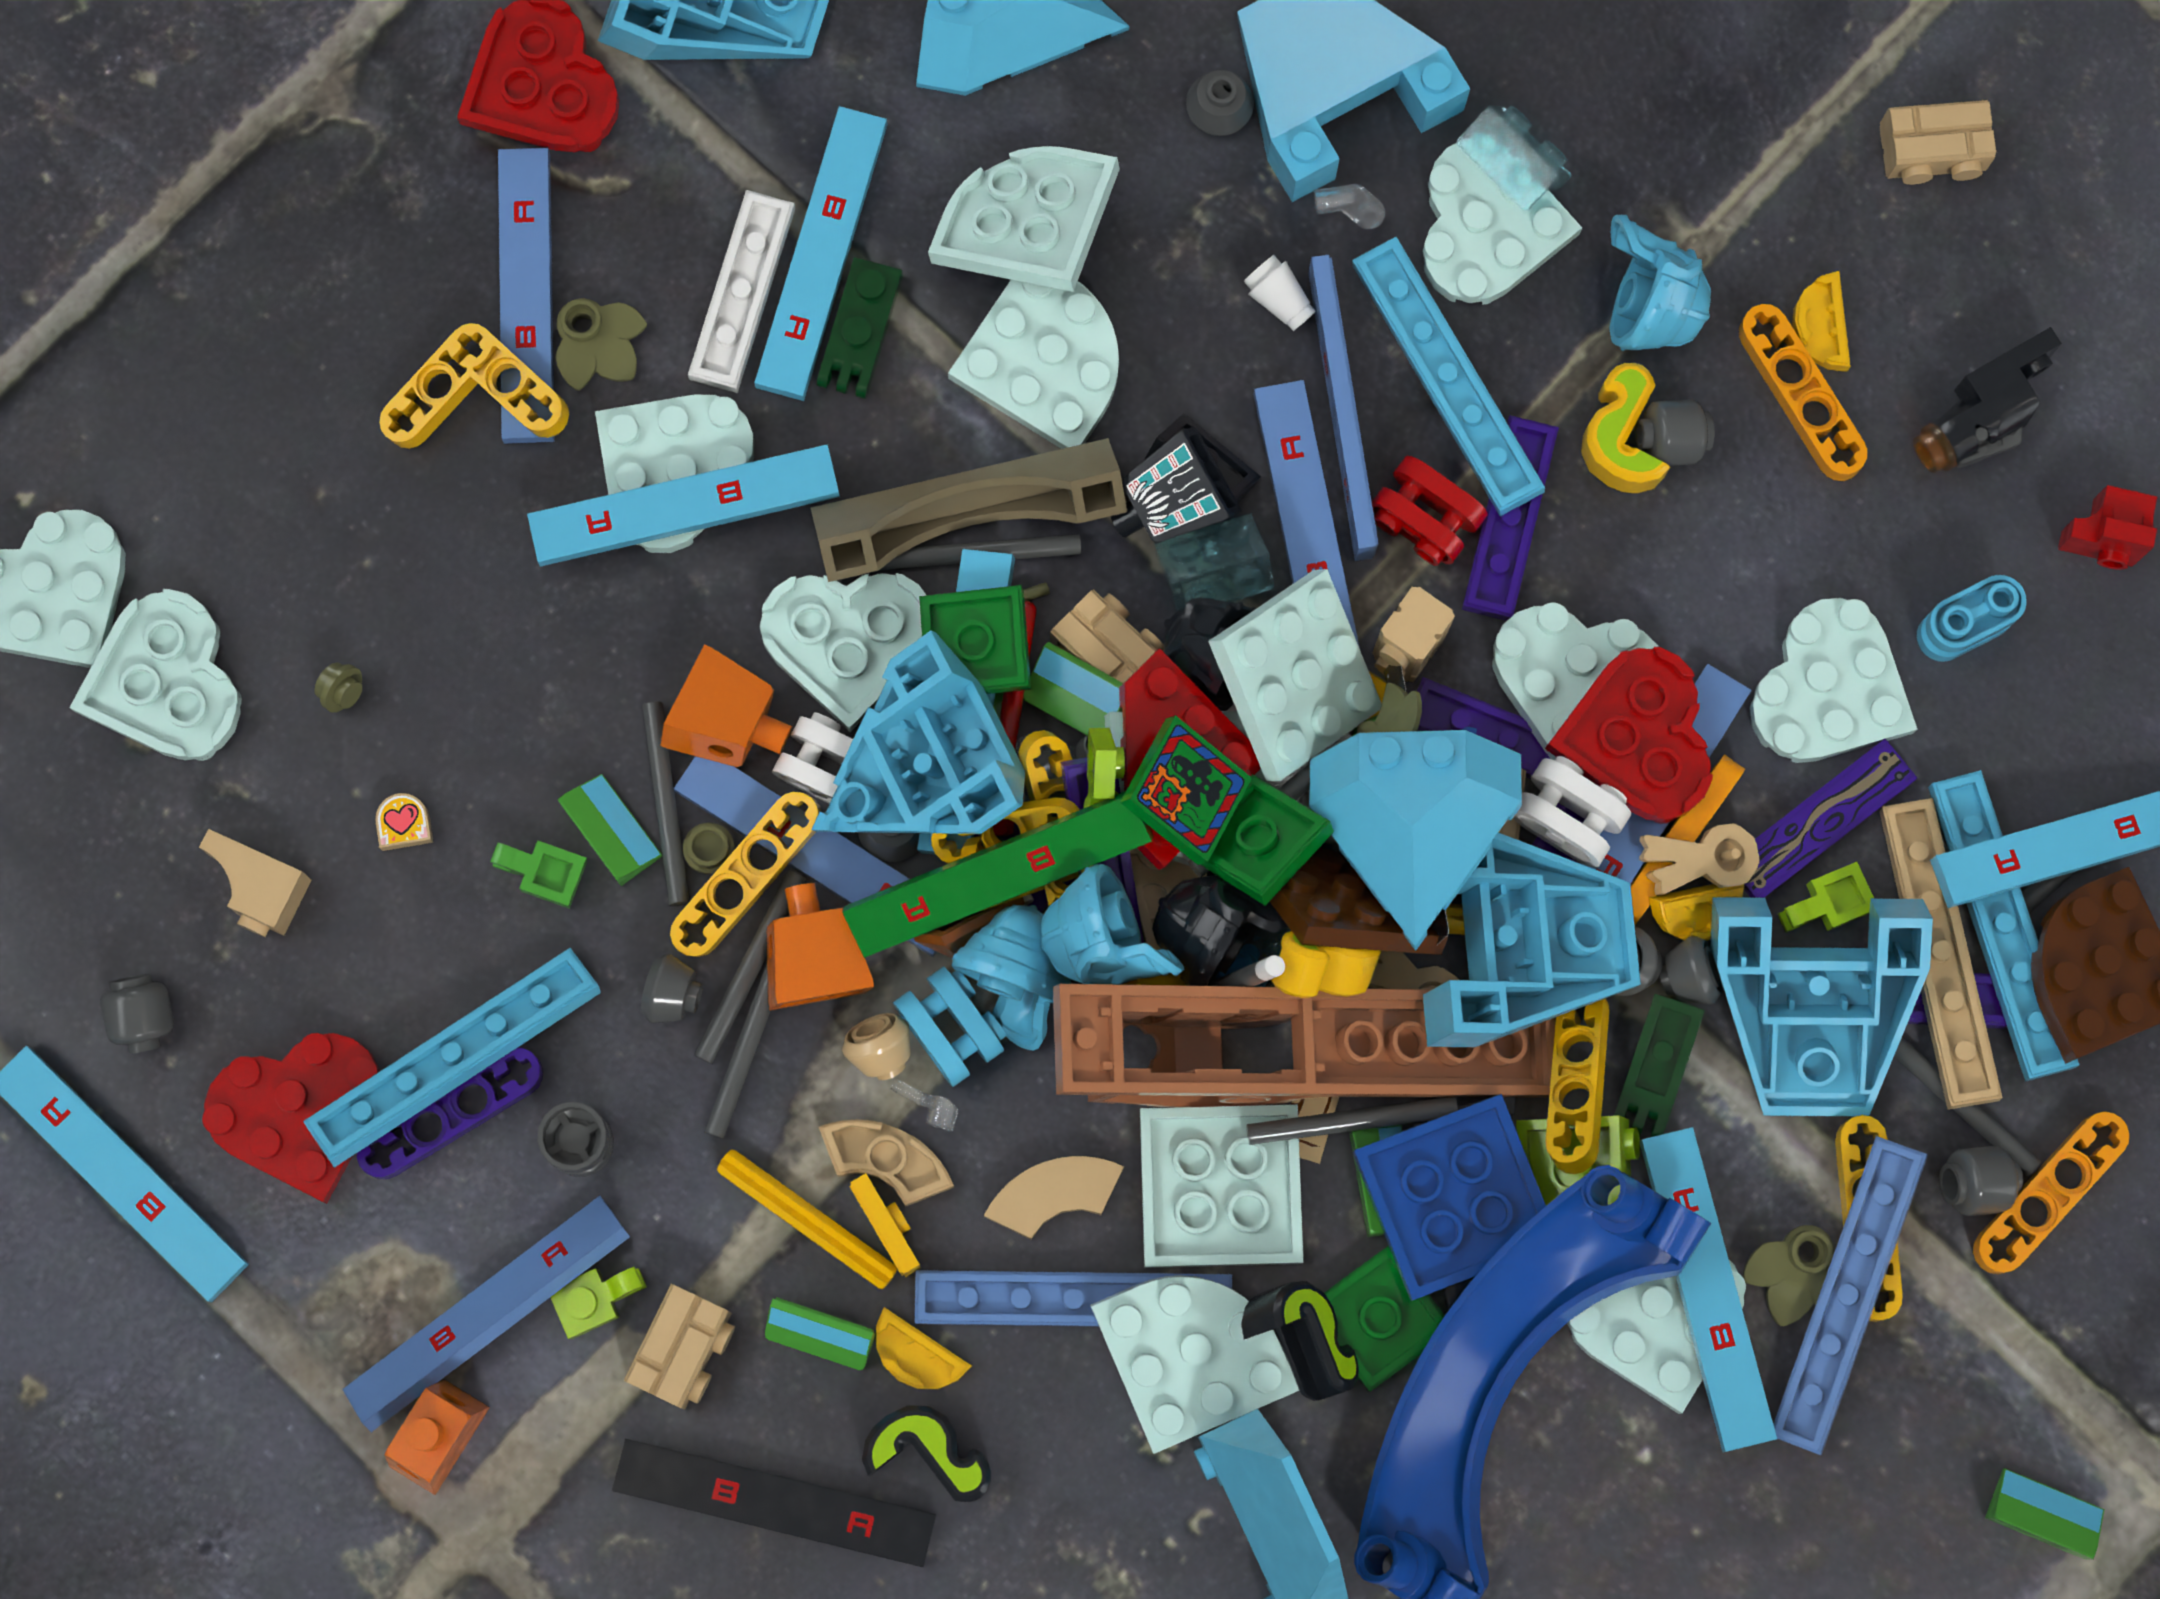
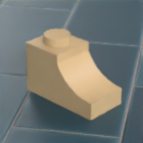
M208 829L199 848L210 857L216 859L222 865L229 878L232 897L227 907L240 916L237 925L262 937H266L269 929L284 936L312 880L305 873Z

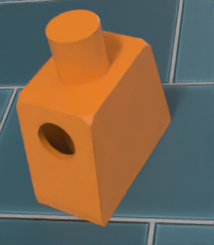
M704 644L664 722L660 746L739 767L743 765L753 743L781 754L793 726L768 716L774 694V689L770 684L717 650Z
M815 883L800 884L786 888L785 894L790 917L775 919L767 926L769 1011L866 994L874 987L873 978L866 959L842 913L843 908L821 911Z
M446 1380L426 1387L384 1454L389 1467L436 1495L490 1407Z

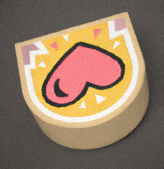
M398 793L389 796L380 804L375 820L379 848L382 851L433 843L429 812L417 797L406 793Z

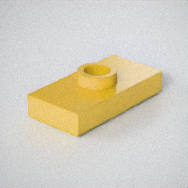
M866 1173L850 1182V1189L901 1276L904 1275L906 1278L916 1272V1270L921 1269L919 1262L902 1235L911 1228L896 1202L886 1207Z

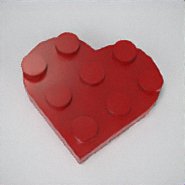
M518 0L512 2L504 10H502V7L497 9L489 22L457 119L459 124L554 151L592 152L601 145L602 139L610 133L618 119L620 100L614 79L604 69L603 64L586 55L587 41L580 19L572 12L571 7L562 0Z
M1654 647L1653 649L1636 648L1631 651H1622L1603 669L1545 747L1555 757L1562 756L1573 761L1583 770L1582 776L1599 787L1602 784H1606L1619 790L1626 796V806L1632 813L1658 824H1666L1675 818L1686 815L1705 798L1713 780V774H1710L1711 762L1705 750L1708 746L1706 741L1692 727L1700 709V703H1697L1698 691L1693 682L1695 675L1693 670L1678 655L1662 647Z
M311 1033L304 1037L300 1043L296 1044L282 1061L264 1056H241L234 1059L229 1066L222 1069L210 1084L204 1102L202 1122L205 1129L210 1132L214 1142L230 1155L327 1204L352 1156L334 1168L303 1121L380 1072V1069L374 1060L373 1054L353 1038L335 1033Z

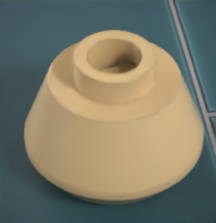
M883 1013L867 1018L848 1031L844 1039L842 1052L865 1076L877 1077L878 1080L891 1079L905 1069V1063L911 1055L909 1024L904 1018L893 1013Z

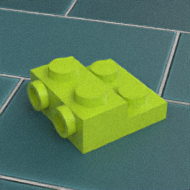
M1619 1115L1601 1116L1599 1152L1596 1161L1591 1168L1582 1173H1564L1556 1167L1546 1149L1547 1119L1516 1120L1517 1134L1546 1205L1598 1166L1609 1165L1631 1176L1630 1160H1638L1640 1156L1639 1132L1637 1128H1629V1119ZM1568 1125L1572 1132L1571 1144L1567 1148H1562L1567 1156L1573 1155V1150L1576 1146H1582L1575 1134V1126ZM1620 1185L1610 1191L1608 1205L1618 1199Z

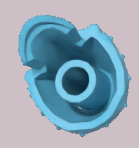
M1615 215L1611 221V244L1633 258L1619 286L1609 329L1612 343L1620 347L1621 351L1655 349L1663 346H1681L1693 341L1704 323L1710 318L1711 288L1702 271V259L1697 258L1694 250L1688 249L1685 252L1677 247L1676 241L1665 240L1637 225L1636 222L1630 221L1627 215Z
M1095 864L1094 866L1086 867L1085 871L1065 889L1061 897L1049 905L1042 917L1041 949L1049 956L1052 965L1058 973L1079 983L1122 985L1133 980L1161 975L1167 976L1170 973L1178 976L1185 970L1183 964L1170 950H1156L1148 943L1141 942L1139 927L1130 900L1122 883L1107 865Z
M1012 905L999 911L988 925L981 928L978 933L975 932L966 945L953 955L951 966L954 970L978 981V987L999 995L992 1015L1011 1042L1021 1048L1034 1051L1039 1049L1047 1034V1016L1050 1003H1053V986L1071 984V979L1058 973L1052 965L1049 956L1041 949V920L1044 914L1039 912L1035 905Z

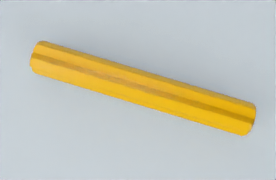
M731 1149L719 1162L717 1171L720 1175L878 1289H884L897 1272L895 1264L738 1151Z

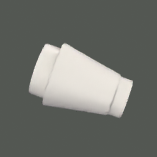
M1275 255L1267 259L1244 280L1245 284L1251 289L1248 295L1284 324H1287L1293 331L1316 312L1310 305V301L1286 261L1281 263Z

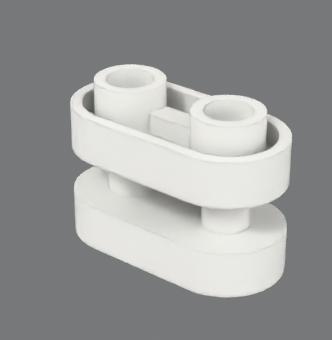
M816 712L813 713L811 719L801 716L791 733V737L803 745L798 756L794 757L781 753L772 773L788 784L830 804L838 787L833 783L836 776L816 767V764L821 755L842 764L853 739L840 733L841 725L827 716Z
M1557 756L1555 760L1542 759L1531 776L1532 782L1541 792L1538 796L1522 792V806L1513 819L1526 830L1577 862L1589 867L1598 868L1610 850L1609 844L1600 834L1603 830L1619 834L1631 816V811L1626 806V796L1612 786L1602 784L1599 787L1583 777V770L1565 757ZM1557 804H1562L1584 818L1583 824L1557 808Z

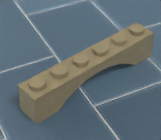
M1106 438L811 507V512L828 582L878 571L895 557L922 542L971 525L999 520L1028 518L1059 520L1079 524L1126 513L1127 507L1120 469L1110 441Z

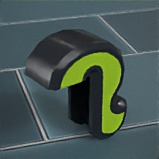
M1307 1281L1290 1282L1262 1292L1249 1300L1244 1308L1241 1322L1243 1339L1245 1340L1276 1329L1299 1392L1312 1401H1319L1354 1388L1359 1374L1357 1357L1349 1344L1339 1347L1337 1341L1338 1321L1332 1304L1322 1290Z
M907 1405L885 1416L872 1428L865 1440L862 1462L868 1476L873 1475L912 1444L955 1501H976L987 1492L990 1486L991 1469L983 1454L976 1449H972L968 1457L964 1459L959 1458L956 1431L945 1415L930 1406Z

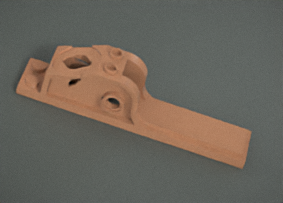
M1058 984L1053 986L1056 1095H1088V1102L1136 1104L1167 1108L1278 1105L1300 1099L1319 1097H1494L1502 1094L1503 1097L1549 1098L1555 1018L1478 1047H1427L1423 994L1431 991L1429 989H1367L1362 994L1350 997L1336 996L1319 991L1318 995L1311 998H1300L1285 994L1276 987ZM1291 1021L1293 1070H1279L1273 1073H1242V1069H1223L1221 1029L1266 1027ZM1129 1025L1135 1026L1144 1034H1149L1155 1039L1157 1052L1155 1057L1150 1060L1148 1068H1124L1123 1029Z

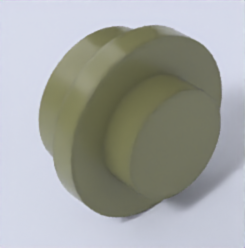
M336 662L326 667L319 675L314 688L315 695L320 699L322 707L329 712L336 713L353 706L362 693V673L351 664L343 665Z
M711 822L702 823L692 828L683 842V854L688 865L696 872L706 875L714 874L735 850V843L729 831L723 826Z

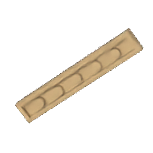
M1930 798L1882 806L1879 812L1899 899H1923L1933 917L1930 970L1921 993L1947 1110L2000 1101L2003 1097L1958 906L1947 908L1930 859L1936 855L1946 853L1934 800Z

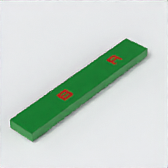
M1123 792L1116 795L1115 798L1103 800L844 906L842 913L865 958L1083 870L1086 867L1093 866L1152 842V832L1145 822L1120 803L1125 794Z

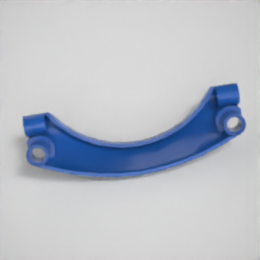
M1603 1165L1592 1169L1587 1175L1557 1196L1524 1224L1496 1252L1464 1289L1432 1334L1395 1408L1376 1461L1362 1517L1357 1549L1354 1554L1356 1571L1363 1580L1387 1588L1400 1599H1481L1489 1584V1573L1483 1549L1480 1523V1493L1484 1461L1499 1413L1516 1380L1534 1355L1557 1331L1595 1303L1636 1285L1679 1275L1705 1235L1711 1222L1672 1198H1665L1619 1169ZM1620 1185L1618 1199L1608 1205L1610 1191ZM1392 1552L1393 1562L1391 1568L1384 1574V1559Z

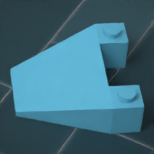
M611 0L598 41L643 60L810 58L829 0Z
M1258 0L1237 11L1267 161L1292 202L1336 178L1340 158L1321 128L1322 125L1392 88L1398 94L1421 133L1461 113L1465 109L1470 87L1446 48L1375 0Z
M1498 832L1492 841L1491 849L1458 892L1462 896L1469 980H1449L1423 994L1427 1047H1478L1641 985L1630 882Z
M1712 897L1710 947L1764 1116L1856 1117L1870 1115L1930 970L1933 917L1923 899L1870 898L1868 948L1771 947L1772 915L1765 898Z
M1256 1409L1199 1436L1198 1440L1202 1447L1194 1451L1195 1457L1206 1480L1216 1477L1219 1485L1223 1486L1267 1580L1268 1584L1266 1586L1270 1596L1264 1599H1348L1339 1556L1291 1454L1261 1412Z

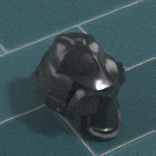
M1201 597L1193 598L1186 603L1185 608L1178 610L1171 618L1164 621L1165 644L1163 652L1215 706H1224L1232 703L1233 700L1208 641L1254 611L1256 607L1244 606L1243 602H1224Z
M1214 875L1182 880L1169 894L1161 897L1158 901L1159 906L1152 925V931L1159 947L1170 950L1183 964L1185 970L1179 975L1186 986H1210L1218 972L1226 974L1249 937V934L1244 931L1249 922L1272 933L1284 929L1288 925L1270 901L1264 906L1219 876Z

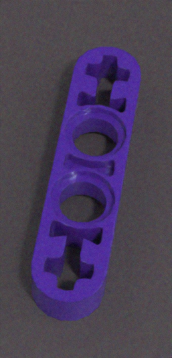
M524 1048L514 1049L357 1152L359 1166L365 1173L377 1179H390L398 1176L532 1094L539 1088L543 1080V1068L540 1060L529 1050ZM516 1059L522 1065L530 1062L532 1068L526 1072L528 1081L520 1085L517 1081L510 1080L500 1086L507 1093V1096L499 1100L496 1089L485 1079V1076L493 1071L494 1078L499 1081L510 1074L511 1069L508 1064L512 1060ZM471 1085L483 1087L488 1096L485 1108L476 1114L464 1113L459 1105L461 1092ZM425 1113L437 1114L442 1122L440 1135L430 1142L418 1140L413 1131L416 1119ZM402 1127L405 1139L416 1148V1151L408 1156L407 1149L402 1146L389 1155L392 1163L389 1167L385 1168L379 1163L371 1165L369 1159L375 1155L373 1146L378 1142L386 1147L396 1144L401 1139L394 1134V1131Z

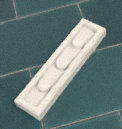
M746 190L688 372L689 380L738 393L794 215L795 204L793 202Z

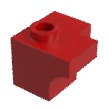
M2107 485L2093 499L2090 517L2074 518L2061 531L2058 550L2096 558L2097 564L2109 569L2122 570L2127 569L2128 566L2133 567L2154 548L2157 528H2154L2153 520L2157 496Z

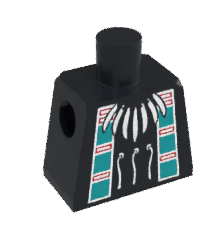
M1194 426L1174 435L1122 479L1123 488L1130 499L1126 502L1127 512L1110 517L1114 527L1122 537L1126 538L1145 527L1151 540L1156 544L1223 521L1242 512L1198 429Z

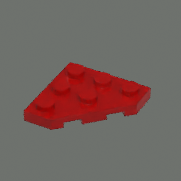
M1160 648L1119 687L1120 708L1123 709V737L1120 739V747H1123L1125 756L1124 778L1121 779V781H1124V792L1129 787L1165 719L1175 715L1249 776L1255 775L1261 769L1248 738ZM1149 826L1153 835L1152 842L1137 847V849L1158 870H1161L1180 851Z

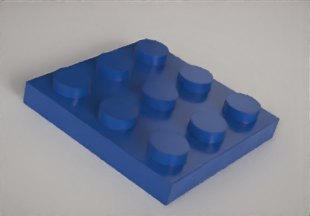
M1502 1094L1352 1151L1410 1301L1476 1276L1496 1252L1524 1224L1546 1206Z

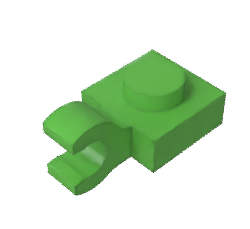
M537 840L532 854L497 843L490 862L497 869L524 876L519 888L521 892L570 909L588 860L584 856Z

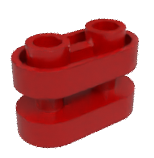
M1407 455L1393 472L1394 478L1402 486L1400 490L1396 492L1383 487L1372 500L1375 525L1391 536L1396 537L1398 534H1401L1414 543L1413 549L1416 554L1429 564L1438 566L1443 562L1450 565L1464 548L1462 540L1456 535L1458 529L1462 528L1468 532L1475 533L1488 516V513L1483 505L1473 496L1423 461ZM1417 499H1420L1443 517L1438 521L1414 503Z

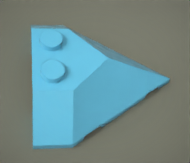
M928 0L923 24L916 86L966 96L983 89V85L1009 74L1013 77L1083 49L1086 43L1109 34L1113 37L1128 31L1130 26L1102 0Z
M929 631L890 659L882 678L887 680L874 709L868 707L833 782L838 787L825 813L819 812L811 830L816 832L982 834L1023 805L1025 769L983 686L936 632Z
M1467 730L1358 733L1310 759V809L1331 822L1334 830L1332 837L1338 843L1339 850L1386 912L1389 911L1403 930L1405 938L1416 951L1426 938L1427 929L1442 909H1447L1491 849L1492 841L1507 820L1511 821L1522 806L1521 754Z

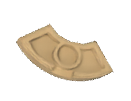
M860 1119L842 1120L819 1126L838 1177L865 1173L868 1176L877 1177L895 1189L905 1206L954 1188L947 1170L937 1156L920 1140L898 1128L883 1124L882 1122Z
M1069 1156L1042 1162L1011 1180L991 1202L984 1217L1032 1240L1045 1222L1061 1213L1082 1210L1102 1215L1124 1166L1105 1159L1087 1156Z

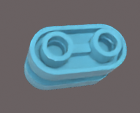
M1994 575L1941 601L1918 626L1917 642L1921 651L1933 660L1945 662L1953 660L2002 635L2025 611L2027 599L2023 587L2009 576Z
M943 966L926 978L934 991L928 997L919 1002L909 990L892 1003L899 1015L908 1022L910 1031L941 1074L954 1087L970 1076L968 1069L962 1061L977 1051L983 1060L988 1063L1004 1051L1000 1041L1007 1035L990 1011L981 1016L973 1005L970 998L976 992L964 974L956 970L950 973ZM945 1009H947L964 1033L963 1036L951 1044L932 1020Z

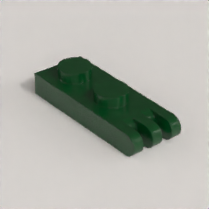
M854 257L818 374L817 386L827 389L833 370L838 371L840 374L836 391L846 394L852 375L860 378L856 385L855 396L866 399L903 278V271L901 269Z
M1657 993L1654 994L1614 1116L1619 1115L1626 1118V1111L1636 1113L1632 1128H1637L1639 1137L1647 1117L1656 1120L1650 1137L1664 1134L1705 1012L1704 1009Z

